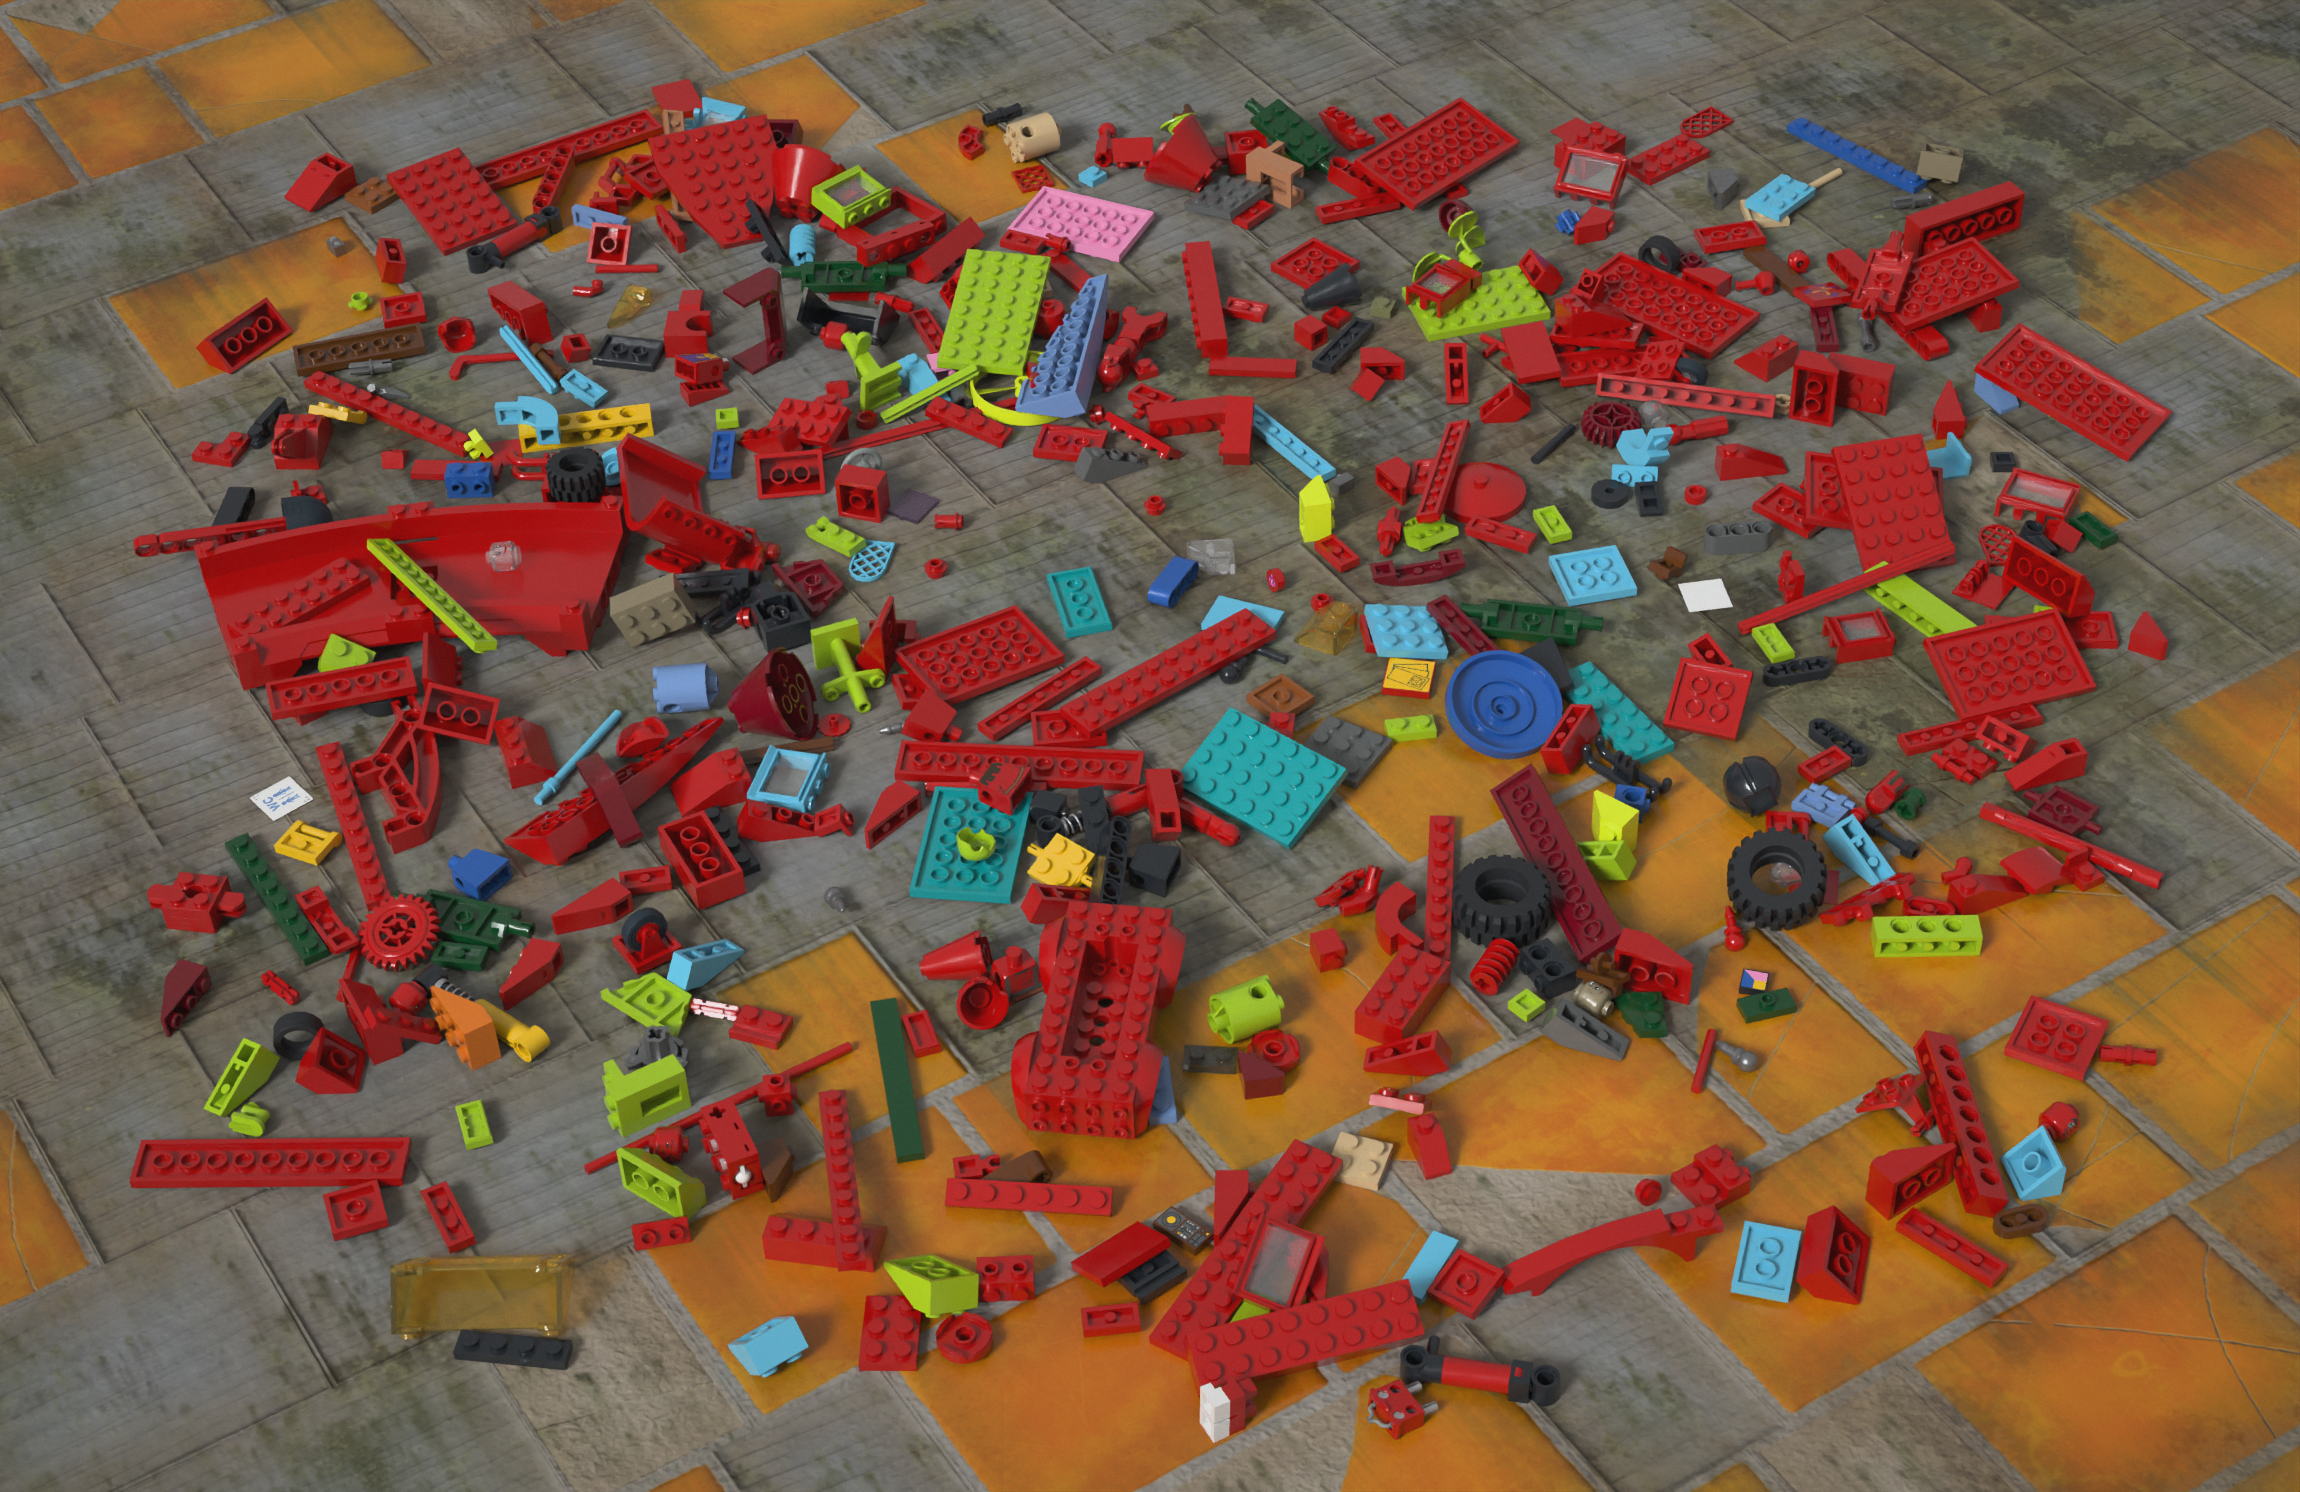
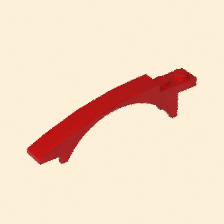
M1714 1204L1665 1215L1661 1208L1618 1219L1564 1238L1502 1267L1501 1269L1505 1271L1507 1278L1501 1286L1505 1296L1531 1290L1532 1297L1538 1296L1557 1277L1576 1264L1603 1252L1624 1247L1651 1246L1663 1248L1679 1255L1686 1262L1692 1261L1695 1257L1696 1238L1723 1232L1724 1223Z

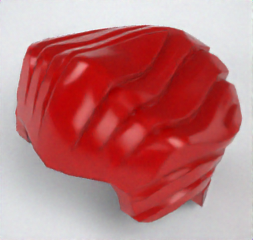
M453 316L438 326V337L449 352L460 353L473 348L476 337L475 326L471 319Z

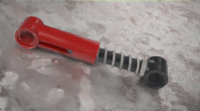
M1170 769L1179 802L1184 797L1183 774L1179 770ZM1146 783L1105 798L1109 821L1115 816L1127 817L1149 808ZM1078 811L1076 815L1070 814L1069 818L1062 817L1059 819L1053 815L1040 817L1036 822L1037 843L1039 847L1044 849L1057 833L1066 837L1070 832L1074 834L1077 829L1082 831L1084 826L1081 811Z

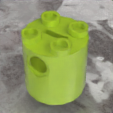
M1265 974L1211 995L1209 999L1211 1013H1208L1207 1019L1214 1033L1221 1035L1228 1044H1234L1282 1023L1280 1010L1284 1009V1002L1279 994L1275 995L1271 981Z

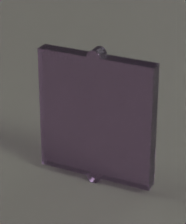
M907 489L886 510V513L898 517L900 520H906L918 525L939 504V499L928 496L924 492L920 493Z

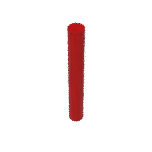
M658 264L596 265L595 271L596 274L658 273L659 266Z
M1714 1029L1707 1030L1692 1082L1691 1091L1696 1094L1702 1091L1716 1041L1717 1031Z

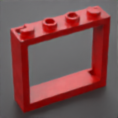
M895 185L890 188V206L846 229H843L836 223L837 237L857 248V242L873 237V235L862 230L864 227L899 207L934 224L936 237L947 230L946 212ZM903 255L898 256V257H895V258H892V259H889V260H888V264H890L891 262L897 260L898 258L902 257Z

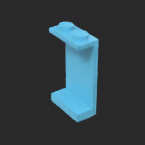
M1949 432L1947 435L1946 447L1926 451L1930 466L1943 468V481L1969 476L1970 466L1973 463L1972 457L1966 452L1961 441L1952 432Z

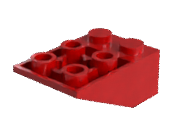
M326 152L309 163L284 197L286 200L309 212L316 211L357 186L353 165Z

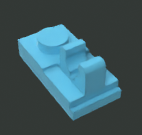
M575 369L560 380L561 386L565 388L566 393L571 392L575 395L574 398H579L592 408L601 403L608 394L606 389Z

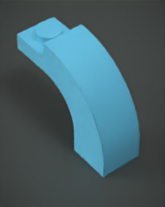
M518 396V401L495 402L494 408L498 425H530L535 427L538 445L561 443L558 414L550 403L530 396Z
M1671 427L1650 429L1647 436L1643 428L1622 431L1616 447L1628 465L1659 466L1664 464L1670 456L1667 447L1674 433Z

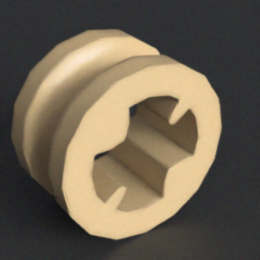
M1786 394L1776 395L1775 413L1780 415L1789 414L1791 397Z

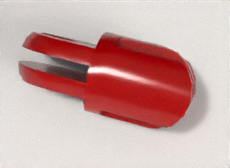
M1894 769L1889 772L1866 795L1864 799L1865 806L1872 814H1881L1886 811L1910 788L1909 784H1906L1897 792L1895 791L1905 781L1902 776L1888 784L1898 773L1897 770Z

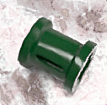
M1915 787L1908 788L1905 792V797L1895 804V812L1898 816L1905 820L1913 819L1917 809L1923 807L1926 803L1927 798L1924 792Z

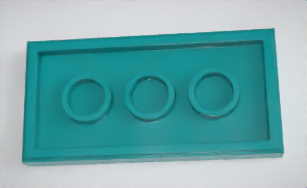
M1091 566L1046 574L1047 583L1066 638L1112 630V622Z

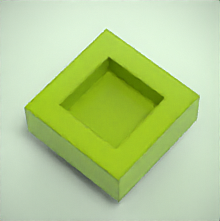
M737 407L715 409L717 429L739 427Z
M1527 988L1508 1001V1009L1526 1023L1544 1011L1546 1006L1545 1001Z

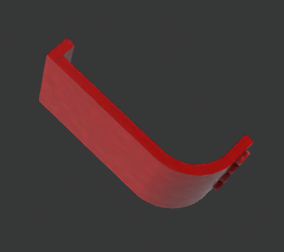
M627 433L616 448L627 527L634 532L711 565L724 561L745 536V529L731 526L728 521L723 522V519H715L709 516L708 512L704 514L699 481L706 473L705 467Z

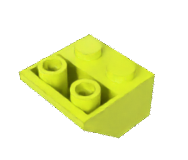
M1321 475L1315 476L1299 492V529L1305 543L1331 535V529H1335L1334 517L1331 515V511H1335L1333 497L1329 498L1328 484H1324Z

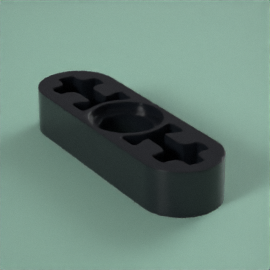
M1816 656L1768 664L1763 669L1762 681L1767 686L1779 687L1826 679L1830 676L1831 661L1826 657ZM1792 670H1800L1802 673H1793Z
M1816 718L1809 722L1808 737L1825 749L1836 745L1852 758L1851 766L1860 767L1867 763L1868 748L1864 744L1825 719ZM1838 740L1844 744H1834L1832 741Z

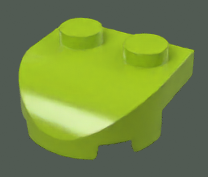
M1442 514L1440 520L1431 524H1418L1416 517L1406 521L1405 526L1402 527L1407 546L1419 551H1428L1432 549L1433 545L1448 543L1452 540L1451 538L1459 535L1458 526L1446 523L1444 514Z
M330 634L324 651L319 658L318 670L319 672L372 663L376 652L337 635Z

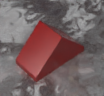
M2148 611L2143 612L2131 631L2127 650L2154 659L2165 660L2168 640Z

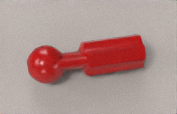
M1109 122L1102 123L1098 128L1100 139L1097 140L1095 163L1100 165V167H1108L1113 160L1112 138H1116L1117 129L1114 124Z
M1725 415L1695 420L1688 425L1668 424L1665 426L1671 427L1674 433L1668 444L1674 446L1685 439L1700 440L1726 435L1729 430Z
M1186 797L1180 799L1178 803L1182 822L1218 840L1222 846L1233 847L1239 842L1241 832L1236 824L1226 822L1213 812Z

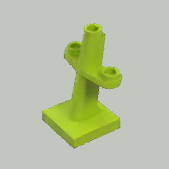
M863 331L856 336L855 333L846 332L842 335L841 342L845 345L853 360L856 377L858 380H861L860 409L862 411H873L901 398L898 386L901 385L902 379L898 376V371L902 370V366L896 361L880 368L868 352L872 341L870 333Z
M856 617L810 630L816 670L836 665L841 676L825 683L821 687L822 697L828 701H834L839 695L847 691L856 712H868L871 709V704L864 687L880 688L885 683V674L881 669L856 671L853 660L861 652L859 623Z

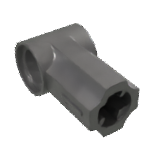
M969 380L947 392L948 395H951L954 404L966 409L972 406Z

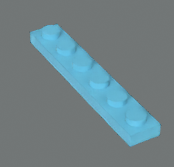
M1254 405L1253 432L1310 479L1321 475L1324 482L1336 476V469L1259 406Z

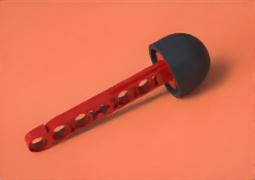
M294 496L281 498L283 517L165 532L157 536L156 534L142 535L135 538L133 546L135 554L140 557L158 556L159 553L173 554L195 551L194 545L205 541L217 540L218 546L267 534L334 522V518L328 506L321 500L312 496ZM261 529H266L265 531H262V532H256V531L261 530Z

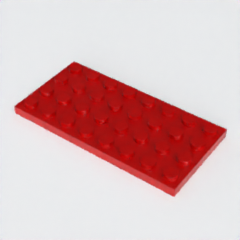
M1460 97L1355 159L1353 166L1414 211L1518 148L1520 141Z
M1619 252L1594 271L1604 276L1603 303L1615 306L1632 323H1644L1645 331L1665 340L1678 339L1679 342H1685L1686 350H1690L1707 359H1712L1760 320V312L1623 252ZM1577 284L1570 289V294L1574 293Z
M2018 323L1979 361L1974 369V372L1983 378L1988 379L2127 462L2169 419L2172 413L2169 409L2021 323Z

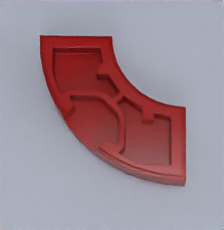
M968 124L959 134V150L964 157L971 161L985 153V146L979 143L980 139L983 138L982 130Z

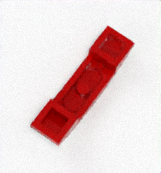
M318 885L295 895L305 917L331 953L338 955L360 944L351 929L344 926L331 908L327 896Z

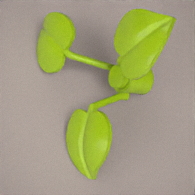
M1472 210L1459 216L1451 224L1448 236L1451 239L1458 236L1460 239L1455 247L1456 253L1459 254L1460 260L1458 262L1478 271L1482 267L1483 261L1471 249L1484 246L1485 235L1479 225L1474 226L1477 222L1478 214ZM1436 251L1427 254L1415 267L1413 283L1432 269L1435 263L1440 264L1441 259L1449 261L1452 258L1444 254L1438 255Z

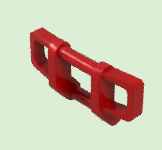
M634 154L627 165L620 158H611L609 168L604 176H601L598 180L599 187L610 194L609 197H617L618 206H632L641 192L632 185L615 183L611 178L615 172L623 177L624 172L636 167L638 163H644L651 159L652 155Z

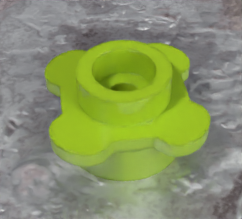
M356 292L351 296V302L348 303L349 308H356V310H365L373 302V298L368 297V294L365 292Z

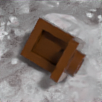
M1669 546L1666 548L1663 559L1652 560L1648 569L1655 572V576L1663 580L1679 577L1682 575L1688 555Z

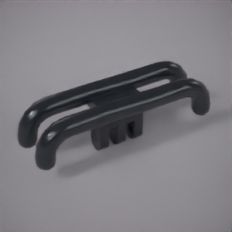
M758 570L753 572L749 593H743V588L740 584L735 585L733 589L730 588L726 593L719 596L720 605L704 616L699 617L698 612L695 611V623L693 624L703 627L706 633L714 635L737 621V612L742 607L750 608L751 603L748 602L746 604L744 600L750 597L751 591L757 585L761 584V572ZM767 578L765 580V582L774 583L773 579ZM722 614L727 616L716 624H711L713 620Z
M1603 735L1596 736L1595 746L1600 756L1614 766L1613 770L1595 760L1589 744L1582 746V756L1588 767L1615 785L1635 786L1634 783L1639 781L1650 788L1646 798L1651 799V803L1658 799L1659 794H1666L1671 790L1672 780L1670 778H1664L1661 784L1641 772L1640 762L1636 759L1632 760V757L1625 755L1622 750H1618L1616 754L1611 753L1605 745Z

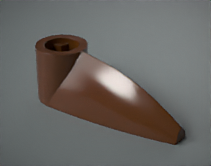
M1032 1150L999 1167L980 1180L1047 1184L1053 1177V1172L1040 1151Z

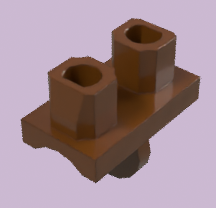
M1600 952L1596 958L1592 957L1586 969H1576L1577 978L1584 979L1585 984L1588 981H1595L1600 985L1603 984L1604 987L1612 992V998L1621 996L1623 983L1630 981V973L1615 969L1616 964L1612 962L1611 955L1606 952Z

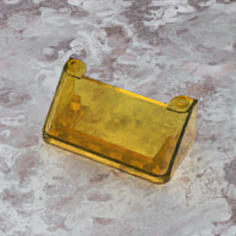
M575 1255L415 1257L390 1265L391 1335L400 1334V1339L418 1338V1333L425 1331L537 1329V1331H542V1336H558L560 1331L566 1328L575 1268Z

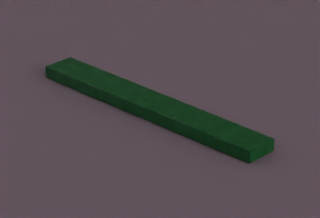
M896 998L870 1001L897 1163L924 1159V1151Z

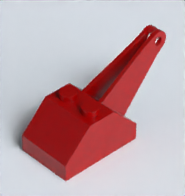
M279 414L274 428V439L271 442V452L274 455L276 469L320 470L334 431L332 419L325 415Z

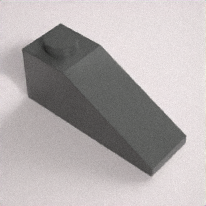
M1563 997L1547 1012L1539 1031L1561 1046L1616 1061L1623 1059L1629 1042L1627 1038Z

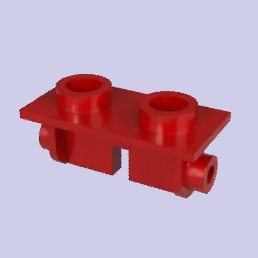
M687 1216L631 1225L635 1251L691 1242Z

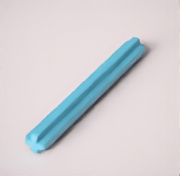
M505 325L501 327L499 331L502 338L550 395L559 391L558 384L510 326Z

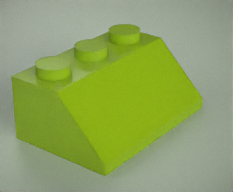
M620 1147L616 1150L623 1187L673 1217L687 1216L689 1220L707 1203L705 1186L698 1178H692L682 1172L679 1167L671 1166L658 1155L651 1154L644 1149Z

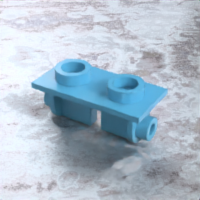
M1612 464V480L1620 481L1627 487H1634L1635 482L1657 481L1658 466Z

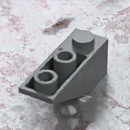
M1094 446L1093 448H1082L1073 470L1084 482L1104 483L1145 469L1147 464L1143 461L1141 455L1135 451L1122 452L1117 449L1106 450Z

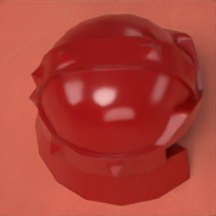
M976 975L958 990L957 1014L962 1022L970 1028L977 1030L991 1029L1001 1023L1007 1015L1009 1007L1008 994L1000 990L996 981L988 977Z

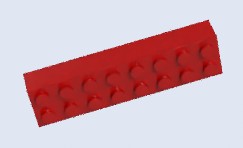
M1408 1278L1186 1333L1183 1344L1198 1397H1200V1386L1211 1383L1216 1389L1226 1385L1227 1378L1230 1375L1234 1377L1236 1382L1250 1377L1253 1383H1258L1417 1343L1423 1338L1425 1332Z

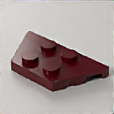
M823 559L808 562L795 561L793 566L780 567L779 563L772 564L774 574L790 592H795L800 603L813 619L817 618L845 591L844 583Z

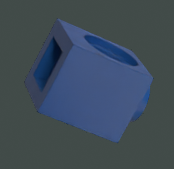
M1617 784L1614 798L1639 810L1638 823H1642L1644 813L1649 814L1651 799L1646 798L1647 788Z

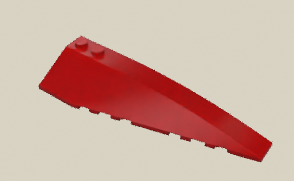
M722 717L703 720L682 732L683 737H676L663 743L664 748L654 752L649 751L642 755L643 761L636 764L630 762L613 772L632 812L664 786L700 750L724 722ZM585 788L579 792L581 797H576L569 801L567 799L557 804L558 810L551 813L548 810L543 812L503 840L505 844L544 865L555 864V866H560L568 862V857L572 854L584 851L588 843L610 829V826L599 802L590 789Z

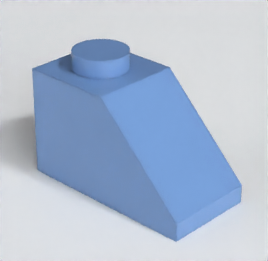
M1976 373L1974 392L2000 415L2019 408L2015 395Z

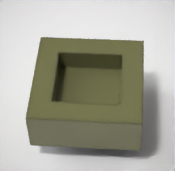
M1375 297L1370 307V316L1391 319L1396 308V300Z

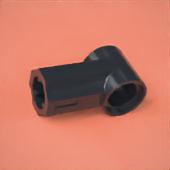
M2034 520L2025 521L2018 536L2057 559L2060 553L2043 534L2044 527Z

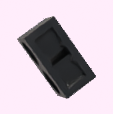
M1548 938L1521 949L1519 961L1521 972L1532 980L1537 991L1542 992L1548 1000L1575 989L1576 969Z

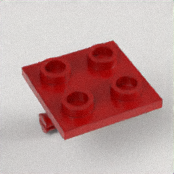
M1909 1073L1897 1079L1883 1078L1876 1083V1087L1871 1092L1863 1096V1101L1855 1108L1857 1113L1900 1106L1916 1123L1910 1128L1911 1135L1914 1137H1919L1923 1131L1929 1130L1935 1120L1933 1109L1929 1108L1925 1112L1915 1092L1927 1079L1925 1074L1913 1076L1912 1073Z

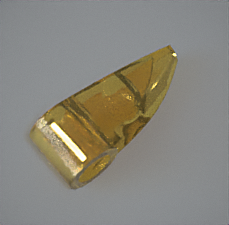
M629 284L614 308L607 327L612 328L630 318L642 306L647 307L652 297L651 289Z

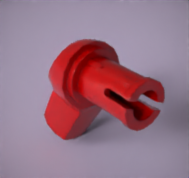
M1369 864L1363 886L1357 888L1353 895L1338 900L1339 911L1342 917L1364 913L1377 903L1381 895L1378 887L1384 872L1382 867H1374V865Z

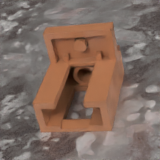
M1278 140L1266 149L1257 147L1246 155V180L1269 185L1270 193L1264 198L1289 209H1292L1304 200V190L1292 185L1294 175L1300 178L1304 176V165L1285 158L1284 142Z

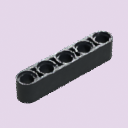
M229 487L212 526L247 522L255 503L254 488Z
M1115 816L1100 831L1089 902L1120 905L1132 830L1130 822L1123 816Z

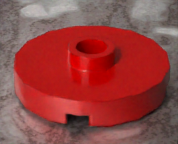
M1274 1029L1260 1032L1252 1038V1041L1247 1046V1054L1284 1073L1291 1071L1298 1064L1301 1057L1298 1040L1290 1033L1289 1036L1283 1034L1282 1030Z
M970 1312L962 1313L961 1316L956 1317L955 1314L949 1316L940 1323L936 1331L937 1349L941 1356L954 1363L966 1364L978 1361L990 1352L993 1345L991 1325L981 1315Z

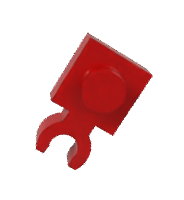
M980 1154L952 1158L955 1178L980 1180L983 1176L1001 1167L995 1166L1000 1165V1156L996 1154L990 1155L984 1160H980Z

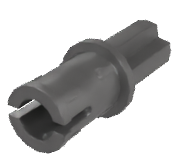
M1930 192L1920 194L1908 193L1907 196L1894 197L1890 200L1891 208L1908 207L1909 209H1914L1918 206L1931 205L1932 195Z
M391 358L383 360L369 359L366 362L350 363L348 366L350 375L371 374L373 376L375 373L393 372Z

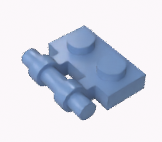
M1812 783L1809 790L1805 788L1792 801L1791 810L1808 813L1812 820L1831 829L1835 824L1847 818L1848 811L1851 812L1853 808H1857V803L1851 801L1850 797L1844 794L1838 795L1830 791V787Z

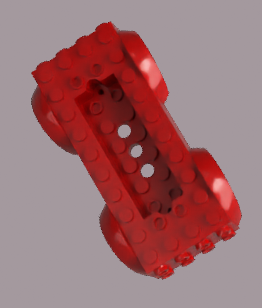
M1069 901L1066 916L1054 919L1044 926L1039 944V965L1042 985L1047 998L1039 1031L1028 1033L1017 1040L1011 1061L1014 1101L1018 1116L1027 1126V1130L1134 1140L1136 1136L1146 1130L1164 1052L1162 1048L1153 1043L1159 1010L1172 1004L1187 936L1180 929L1173 926V909ZM1102 999H1110L1114 1002L1107 1008L1101 1007L1098 1004ZM1098 1023H1107L1104 1027L1096 1026ZM1095 1037H1101L1105 1040V1043L1101 1046H1093L1090 1044V1040Z

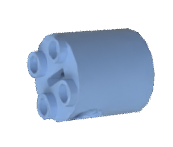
M707 662L653 667L654 681H657V687L653 688L654 702H657L658 713L711 710L713 701L720 693L718 676Z

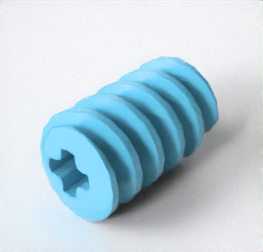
M799 224L790 232V261L795 266H800L804 262H813L816 251V231L810 225Z

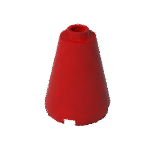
M983 929L972 931L924 954L923 960L919 962L922 976H927L928 980L969 981L976 975L990 979L989 965H992L993 958L987 936L981 937V934L984 932Z

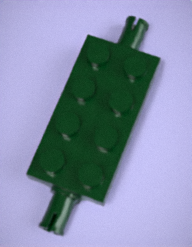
M1254 98L1246 102L1245 108L1255 115L1250 121L1252 126L1273 143L1278 140L1284 142L1285 153L1295 162L1304 165V169L1307 172L1314 168L1328 175L1330 166L1328 158L1335 153L1337 146L1279 98L1265 108Z
M888 260L867 268L858 261L804 262L800 266H781L782 279L800 278L802 280V293L804 287L809 288L814 293L885 291L886 281L889 277H907V263L888 264Z
M1487 599V603L1483 602V604L1462 602L1460 607L1468 617L1480 618L1483 621L1481 631L1487 637L1539 643L1553 637L1556 644L1576 646L1578 631L1584 629L1602 632L1604 617L1583 615L1581 613L1582 608Z
M429 889L426 895L417 893L415 896L416 898L423 897L425 902L429 901L433 908L437 910V917H439L441 923L435 925L439 926L441 933L435 932L433 934L438 938L464 944L488 946L489 950L499 952L510 935L514 934L531 939L532 935L535 934V923L521 921L522 914L519 909ZM395 891L392 896L398 899L400 894H404L406 898L410 894ZM415 921L412 928H416Z

